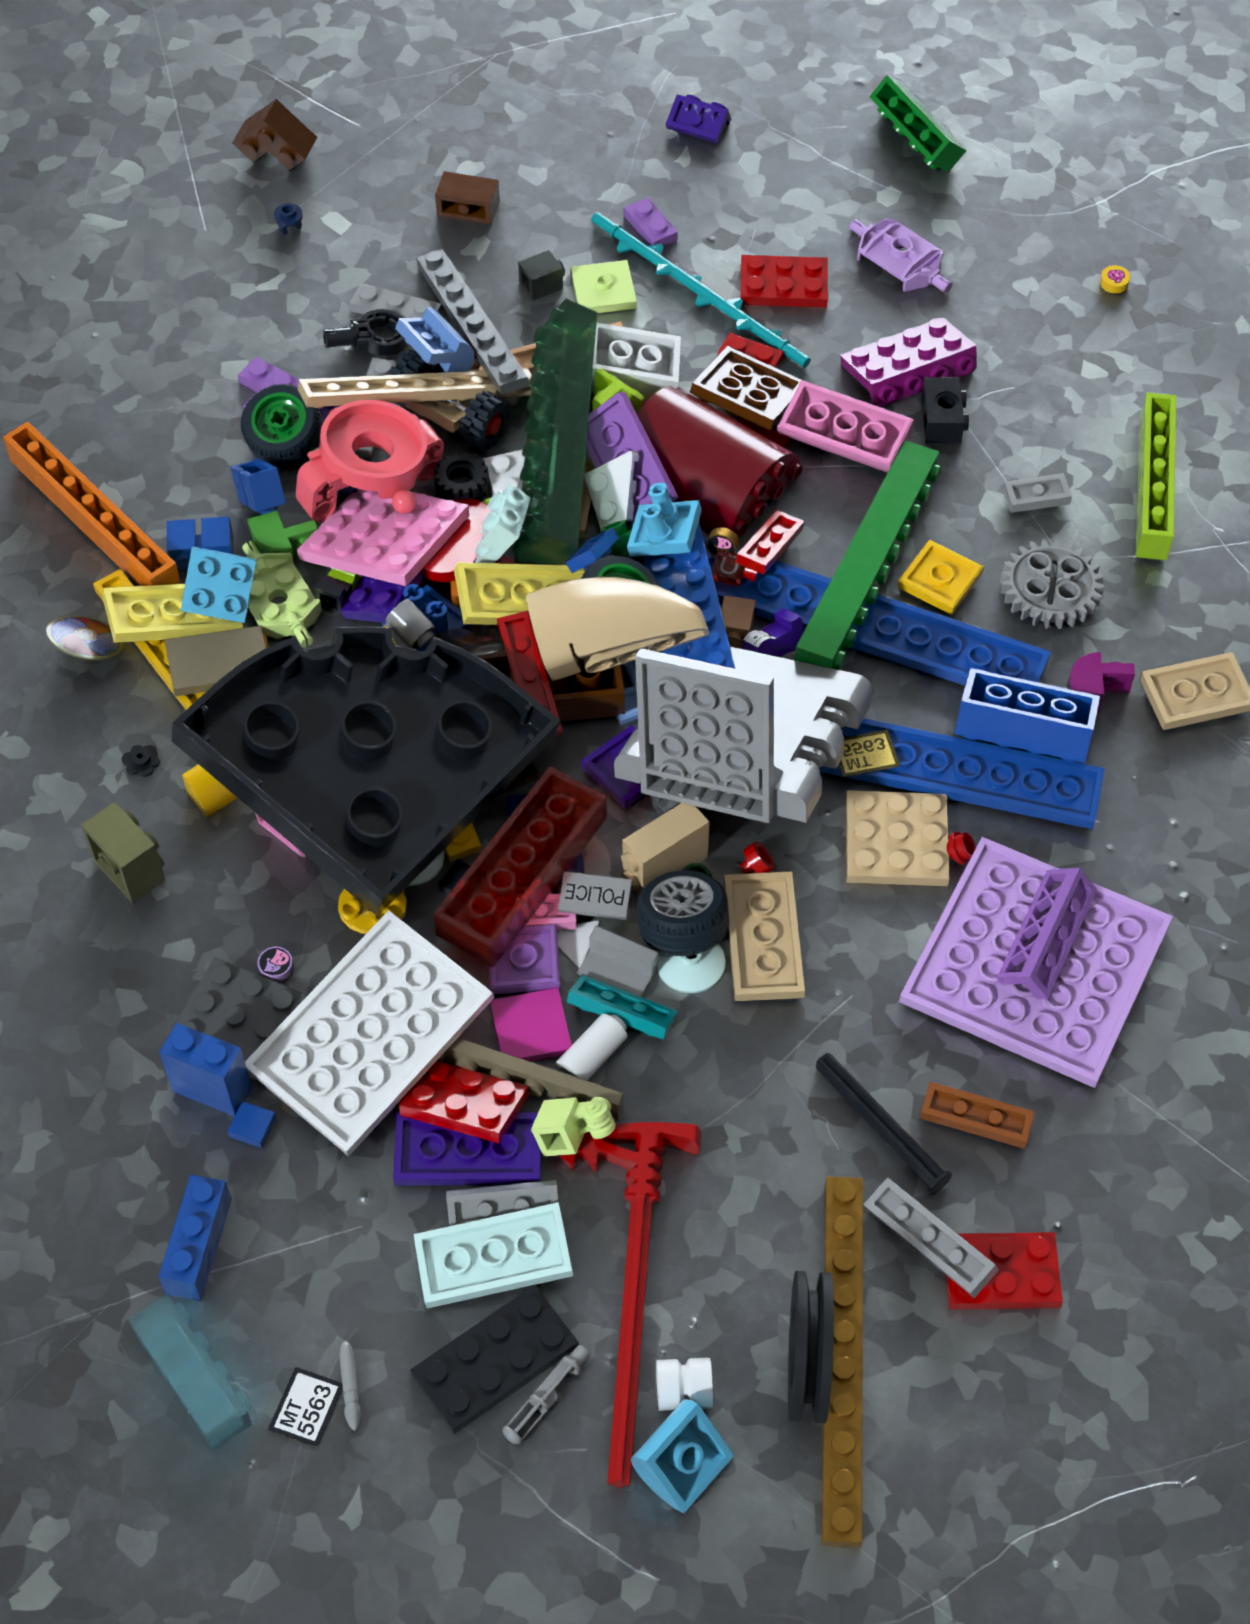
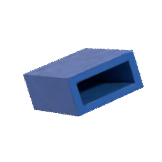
M179 1023L175 1024L159 1051L172 1092L235 1117L241 1102L245 1101L252 1088L241 1048Z

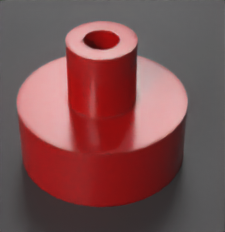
M755 841L744 849L746 860L739 865L744 874H750L753 871L756 873H770L775 869V862L771 854L760 842Z

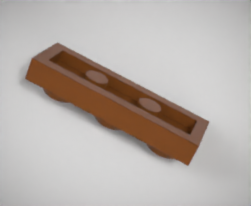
M930 1081L920 1119L1025 1149L1035 1111Z

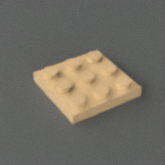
M847 790L846 883L948 886L949 855L946 848L948 842L947 795Z

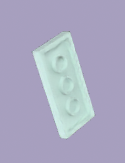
M559 1202L413 1234L424 1302L427 1309L574 1276Z

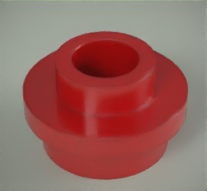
M957 831L950 834L946 848L952 860L960 865H965L969 863L976 846L969 833Z

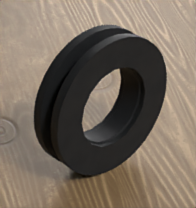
M795 1271L788 1350L789 1420L792 1422L801 1421L805 1403H812L815 1423L827 1422L831 1395L834 1340V1294L831 1272H820L816 1290H809L806 1271Z

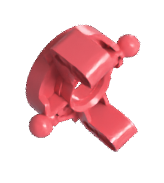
M358 400L335 407L329 412L323 422L319 449L308 452L307 456L310 461L301 466L298 471L296 499L310 518L318 523L325 521L334 513L338 490L348 486L366 491H376L380 499L392 498V505L397 512L409 514L417 505L415 494L409 490L414 487L416 479L425 482L434 478V468L437 467V462L442 460L444 442L426 420H419L415 413L411 414L400 406L389 402ZM367 446L377 447L386 451L391 457L382 462H367L360 459L354 451Z

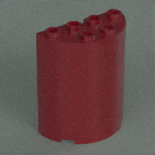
M667 386L651 396L636 413L679 497L674 502L699 500L702 509L699 521L702 531L710 534L715 528H727L733 531L738 538H741L746 533L751 522L755 518L759 519L764 514L767 508L766 501L771 503L773 499H779L785 487L791 481H796L802 473L803 465H801L800 459L796 454L679 387Z

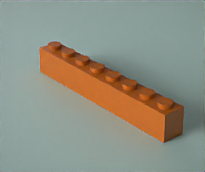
M28 421L3 436L10 461L138 586L181 584L176 563Z

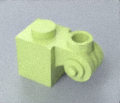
M594 1097L591 1101L578 1102L577 1098L544 1100L531 1128L543 1157L576 1154L586 1132H590L591 1136L595 1139H601L610 1135L616 1125L610 1113V1102L603 1097Z

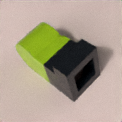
M332 568L325 579L320 578L314 587L316 600H320L321 608L343 616L340 609L362 578V575ZM328 598L336 599L337 604L331 603Z

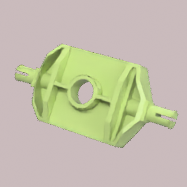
M249 541V545L246 542L242 546L243 551L249 558L257 559L248 603V609L258 626H261L262 632L268 637L280 639L292 635V637L296 636L301 647H307L306 642L310 646L313 643V638L308 633L307 627L316 622L322 611L319 599H315L294 565L292 554H261L253 541ZM276 597L286 598V601L281 604L271 602Z

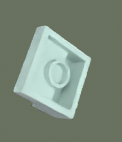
M509 484L502 493L496 492L488 504V508L491 510L481 525V533L483 535L475 549L477 554L475 563H495L519 538L531 499L519 488Z

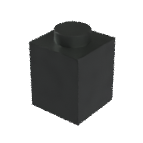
M550 250L518 262L519 283L532 301L563 289L565 268L561 260H556Z

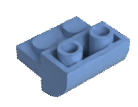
M426 308L422 318H399L395 329L404 337L406 343L419 353L423 361L432 365L439 363L440 367L446 372H465L471 370L474 362L472 347L435 309Z

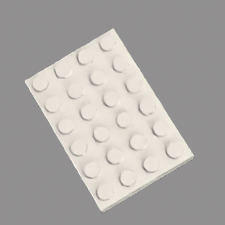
M388 910L245 1061L247 1071L347 1156H350L494 999L493 992Z

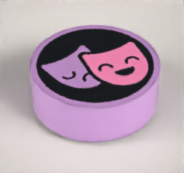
M282 947L267 948L260 954L257 962L260 975L277 983L286 980L292 974L294 968L291 954Z

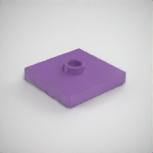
M556 924L487 929L490 991L493 992V995L536 992L557 987L560 990Z

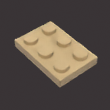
M1233 652L1141 672L1140 681L1162 730L1250 711V687Z

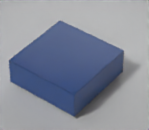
M242 1101L227 1131L229 1138L262 1148L275 1122L276 1114L273 1111Z

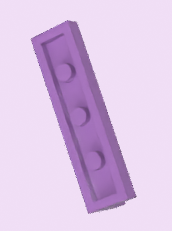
M1081 868L1046 871L997 976L1002 985L1025 984L1037 999L1049 998L1097 892L1096 887ZM1063 881L1061 886L1051 892L1055 882ZM1051 906L1050 911L1038 919L1040 913ZM1039 932L1037 939L1026 946L1027 941ZM1026 960L1022 971L1014 972L1015 967Z

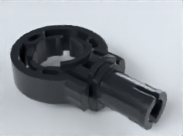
M386 309L369 311L360 319H351L349 327L323 329L325 347L351 345L357 351L367 350L379 356L394 355L406 346L404 337L395 329L399 318L403 317L394 311ZM385 323H387L388 328L395 332L394 340L392 337L381 338L376 336V333L372 330L375 327H385Z

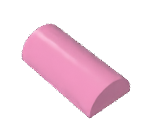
M801 380L777 426V431L779 435L888 473L904 441L909 442L914 419Z

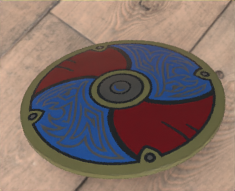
M59 617L51 621L46 630L47 638L53 646L68 655L84 659L87 662L113 658L121 653L124 642L114 643L110 625L90 617Z

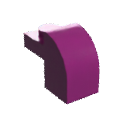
M1101 652L1086 654L1079 658L1072 666L1066 689L1100 696L1097 713H1099L1104 692L1130 693L1135 676L1134 663H1121L1117 661L1103 663Z

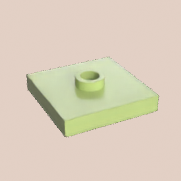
M627 260L571 267V278L580 316L637 309V300Z

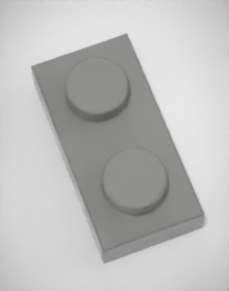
M1064 473L1005 481L1003 486L1011 513L1069 505L1072 500V494Z

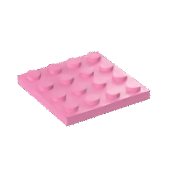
M358 489L357 492L351 493L335 509L334 513L318 527V530L314 531L297 549L299 560L407 586L470 516L469 507L466 504L457 503L452 500H444L412 492L415 494L417 505L409 514H401L394 509L392 498L380 499L376 491Z

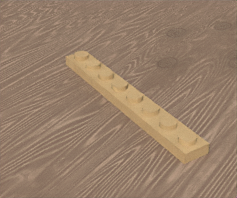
M527 368L523 370L528 376L529 386L500 395L485 371L299 379L298 391L306 407L323 408L324 406H342L358 400H380L404 404L417 401L438 402L440 400L455 399L465 401L476 398V395L478 393L482 394V391H489L498 397L513 396L521 398L523 396L536 395L538 384Z

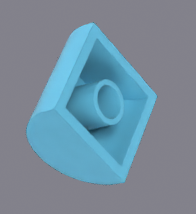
M684 1399L632 1456L631 1463L641 1479L653 1492L676 1510L685 1513L734 1457V1454L700 1405L694 1401Z

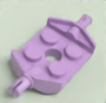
M885 218L875 225L870 224L868 227L857 219L850 223L849 230L861 236L857 255L858 261L864 255L903 282L902 291L904 292L928 287L929 285H934L944 293L949 292L952 282L940 276V267L943 259L942 250L896 220ZM904 247L907 248V250H903V251L896 249V248H904Z

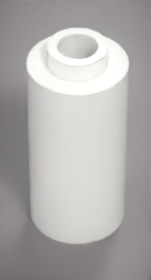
M601 1014L555 1063L556 1070L588 1081L627 1039L626 1024L615 1014L611 1016Z

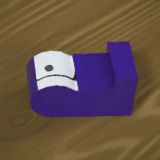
M785 608L774 613L775 622L761 629V631L754 630L745 636L742 642V649L781 658L783 655L795 651L804 633L801 616Z

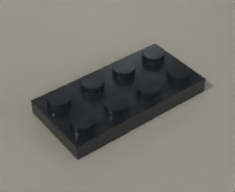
M533 1285L410 1369V1372L451 1432L456 1434L559 1362L565 1355H569L579 1345V1342L536 1285Z

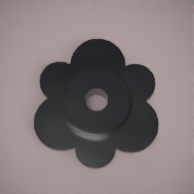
M135 745L131 748V752L125 753L121 759L123 765L127 767L128 774L135 775L138 773L142 777L151 775L153 767H157L160 764V759L157 757V749L152 745H147L143 748L140 745Z

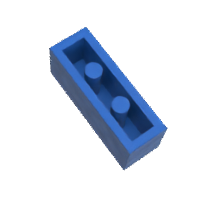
M190 1175L158 1276L166 1295L202 1300L232 1200L226 1181Z

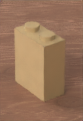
M681 803L622 840L623 855H621V860L623 862V873L621 877L632 879V891L635 889L640 895L642 889L658 876L673 871H682L691 863L702 862L708 858L709 821L696 806Z

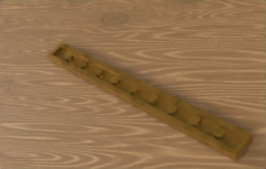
M826 1176L824 1272H831L833 1279L834 1340L830 1405L827 1422L823 1423L821 1545L861 1547L863 1178Z

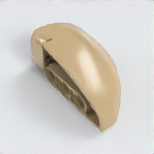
M619 577L574 579L526 594L528 611L545 668L553 681L580 673L581 667L579 662L582 661L586 672L596 673L635 660V656L640 648L660 652L710 635L704 615L697 605L662 587L638 580Z

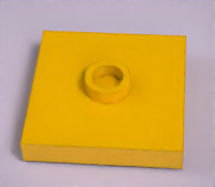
M929 539L898 580L897 588L952 615L983 574L984 566Z

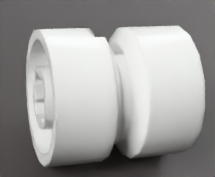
M689 1358L685 1365H681L678 1359L656 1360L659 1411L675 1410L684 1399L698 1403L702 1409L713 1408L710 1358Z

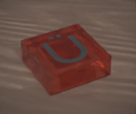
M718 550L712 567L714 581L741 587L745 566L735 563L737 553Z

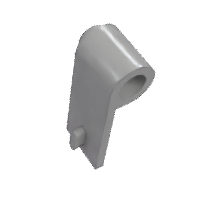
M410 599L400 602L388 614L386 624L382 626L392 628L393 640L396 646L415 650L420 647L423 649L431 643L432 637L435 638L433 634L435 626Z

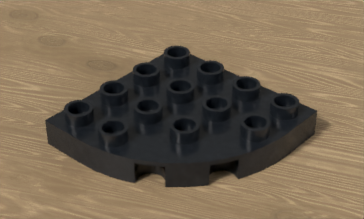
M367 626L341 627L334 629L332 645L304 650L299 646L296 638L293 637L268 647L240 663L173 722L171 741L378 917L554 740L560 720L510 678L486 661L462 648L432 637L430 646L422 652L411 648L395 646L392 640V628Z

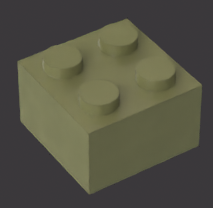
M113 802L82 823L81 827L93 861L123 894L134 903L166 880L162 869L165 863L156 850L159 848V844L152 833L148 830L143 832L138 827L139 823L133 813L128 809L123 811Z

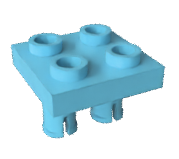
M665 483L653 484L649 489L652 504H643L638 507L627 545L630 557L690 553L702 511L699 500L672 502Z
M193 546L181 611L245 623L257 559Z

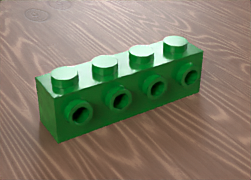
M886 75L869 96L879 107L877 111L884 118L894 123L892 127L900 135L906 136L910 140L908 144L916 152L922 153L925 156L923 160L932 169L937 170L939 167L949 173L967 151L904 84Z

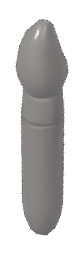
M344 1341L339 1350L345 1401L344 1415L349 1427L355 1431L358 1429L361 1420L355 1356L351 1344L348 1341Z

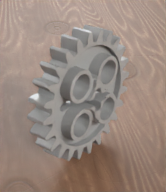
M1042 539L1040 547L1031 541L1028 550L1020 546L1018 553H1011L1009 562L1005 561L1000 578V583H1002L1000 593L1005 594L1004 603H1012L1011 612L1014 613L1021 610V620L1030 616L1033 618V626L1039 621H1044L1045 629H1048L1050 623L1055 622L1058 629H1061L1063 622L1066 621L1071 627H1074L1076 618L1081 622H1085L1087 614L1093 615L1095 607L1100 605L1104 589L1102 584L1104 576L1103 574H1098L1099 564L1091 565V555L1082 557V548L1076 551L1070 550L1071 543L1069 542L1063 548L1060 547L1058 540L1054 541L1053 546H1049L1047 541ZM1052 563L1057 566L1053 586L1054 593L1052 604H1048L1050 572Z

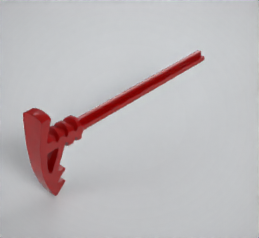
M671 1122L616 1124L614 1131L601 1139H595L591 1136L590 1132H586L576 1154L558 1155L571 1170L576 1169V1162L579 1158H582L595 1172L599 1170V1162L601 1160L629 1170L625 1178L629 1186L624 1191V1199L630 1203V1217L607 1480L608 1485H614L616 1488H624V1486L631 1485V1458L634 1446L652 1206L660 1202L661 1196L657 1189L662 1182L659 1172L662 1170L663 1161L660 1156L664 1152V1145L698 1155L701 1150L702 1133L695 1124ZM636 1143L635 1152L613 1144Z

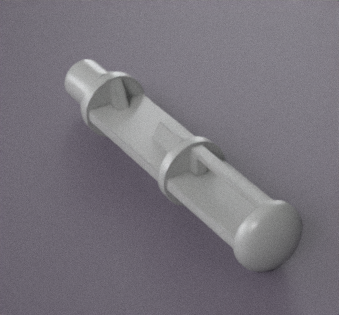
M578 1345L570 1355H565L537 1390L530 1395L529 1399L509 1423L503 1427V1434L508 1441L513 1444H520L557 1400L558 1396L555 1387L567 1373L579 1375L582 1370L581 1365L590 1356L586 1348ZM528 1402L534 1407L518 1426L512 1430L509 1427L511 1422ZM536 1410L541 1412L542 1414L521 1438L517 1432Z

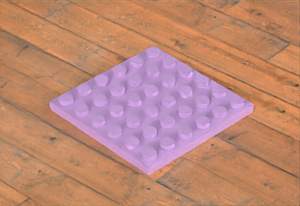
M981 837L900 995L899 1002L1095 1088L1173 916L1092 883L1096 887L1097 892L1049 998L1037 999L1025 984L1002 985L997 976L1047 870H1057L1059 868ZM1063 881L1055 882L1051 892L1061 886ZM1051 906L1041 912L1038 919L1047 914ZM1039 932L1027 941L1026 946L1037 939ZM1026 960L1016 966L1014 972H1021Z

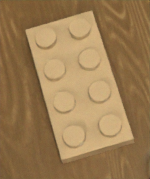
M792 871L724 875V889L728 898V933L734 1000L753 1001L804 998L805 986Z

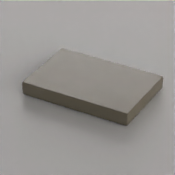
M261 626L165 639L174 695L181 696L207 692L240 663L266 649Z

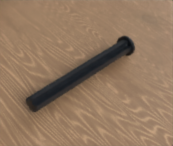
M825 1053L817 1060L816 1069L929 1186L928 1192L930 1194L937 1193L950 1181L952 1173L944 1171L832 1054Z

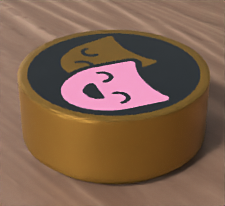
M715 528L710 532L706 546L708 551L718 558L726 557L727 559L731 558L729 557L730 555L733 557L736 554L739 538L733 531L727 528Z

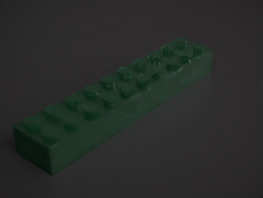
M567 298L558 308L554 307L547 322L537 328L533 338L534 342H536V348L531 359L534 368L529 381V386L532 388L531 396L527 402L529 418L524 432L527 433V439L522 450V456L525 459L520 473V480H522L521 490L531 499L519 538L513 545L512 552L515 554L514 564L562 565L578 548L597 312Z

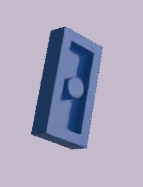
M611 528L589 539L565 562L571 573L582 568L585 571L594 561L610 554L613 551L611 546L619 537L615 530Z

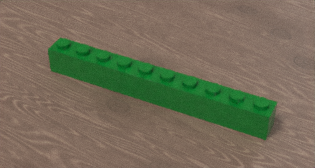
M904 441L796 646L795 661L837 670L842 669L846 658L845 650L847 647L852 648L858 633V630H856L857 626L863 627L869 611L867 607L869 604L874 605L878 597L879 583L885 584L890 571L889 563L896 562L901 548L900 542L905 543L911 530L910 522L917 521L921 511L920 503L921 501L926 503L931 491L930 483H936L941 471V465L937 464L939 451Z

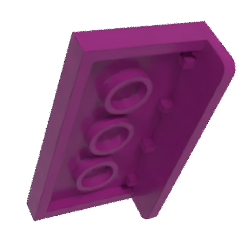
M943 317L933 319L929 323L915 328L906 329L904 332L894 336L881 338L875 343L854 348L852 351L840 355L841 366L870 392V403L878 407L922 392L924 378L962 377L973 373L977 368L976 345Z

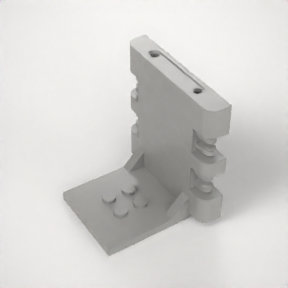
M731 647L736 669L640 648L635 656L638 729L634 730L614 761L615 778L640 783L641 793L756 821L770 823L773 815L806 823L822 795V778L819 774V768L822 766L837 768L844 755V736L841 728L844 726L855 729L859 728L872 704L871 683L859 674Z

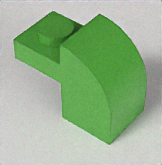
M277 510L247 519L251 540L255 543L261 554L291 553L294 565V556L298 555L297 549L314 531L318 530L315 520L284 528Z

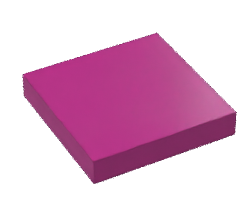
M558 987L494 999L490 1002L500 1052L533 1062L562 1056L572 1046Z

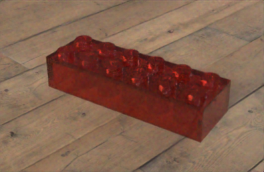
M549 766L433 913L436 935L487 965L494 967L563 877L564 871L567 872L607 819V796Z

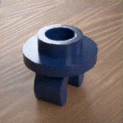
M285 203L275 209L274 219L284 235L288 234L287 227L295 225L297 229H301L303 213L298 205Z

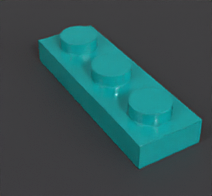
M583 974L569 990L567 1003L578 1006L583 1011L593 1012L598 1015L607 1014L611 1016L615 1014L627 1026L640 1030L648 1036L658 1037L663 1040L675 1024L678 1014L677 1010Z

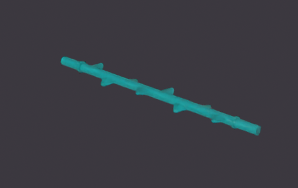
M599 212L593 214L591 221L608 232L611 238L619 240L618 252L634 250L657 266V274L670 275L698 295L695 302L696 306L701 307L712 304L737 322L736 329L751 331L774 348L784 351V355L803 368L810 364V357L792 346L790 341L781 338V330H769L741 311L743 303L741 298L725 300L700 282L702 279L701 275H689L661 256L664 248L662 244L647 246L626 232L620 224L616 225Z

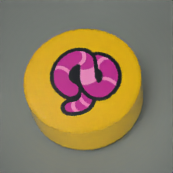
M1108 266L1102 271L1100 285L1109 293H1122L1129 286L1130 273L1121 266Z

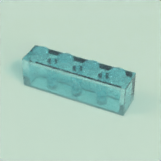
M168 1294L128 1319L135 1336L213 1452L253 1425L248 1413L253 1409L251 1403L241 1389L237 1392L233 1391L228 1381L233 1379L221 1360L213 1362L208 1354L212 1350L211 1345L201 1330L194 1334L188 1323L192 1321V1318L181 1302L174 1305Z

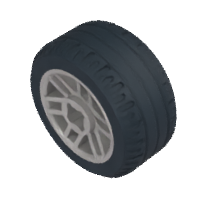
M687 870L663 874L650 881L642 889L638 897L637 913L640 933L644 941L659 952L673 956L696 955L717 945L724 938L728 930L729 911L727 894L717 880L706 874Z

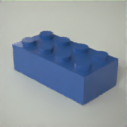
M970 668L954 734L964 736L969 740L979 739L996 743L1001 747H1015L1028 750L1037 755L1046 754L1060 757L1068 762L1078 761L1085 763L1100 696Z

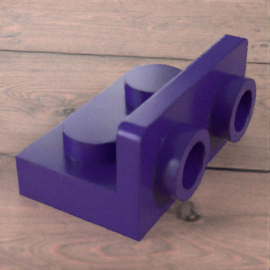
M677 94L665 125L669 130L718 144L725 125H730L732 119L729 110L720 103L712 102L709 104L702 102L694 95H686L685 97Z

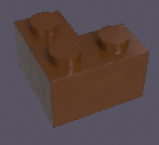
M275 99L244 121L232 144L252 162L269 151L281 164L290 170L306 159L317 136L281 102Z

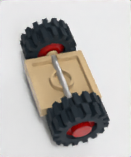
M408 350L407 353L401 354L402 359L397 358L395 361L396 366H392L390 369L391 375L435 373L437 371L435 365L423 361L419 353L414 350ZM482 391V394L478 393L476 398L465 401L455 399L440 400L438 402L417 401L408 404L398 402L400 405L415 411L418 415L433 421L452 433L459 429L461 431L459 435L463 440L483 451L491 449L492 445L495 446L498 443L497 438L503 436L502 431L507 429L508 426L506 421L510 420L511 417L509 415L511 412L510 403L489 391Z

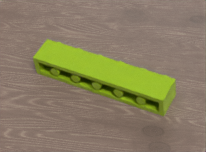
M1146 392L1140 414L1136 557L1167 560L1174 538L1177 395Z

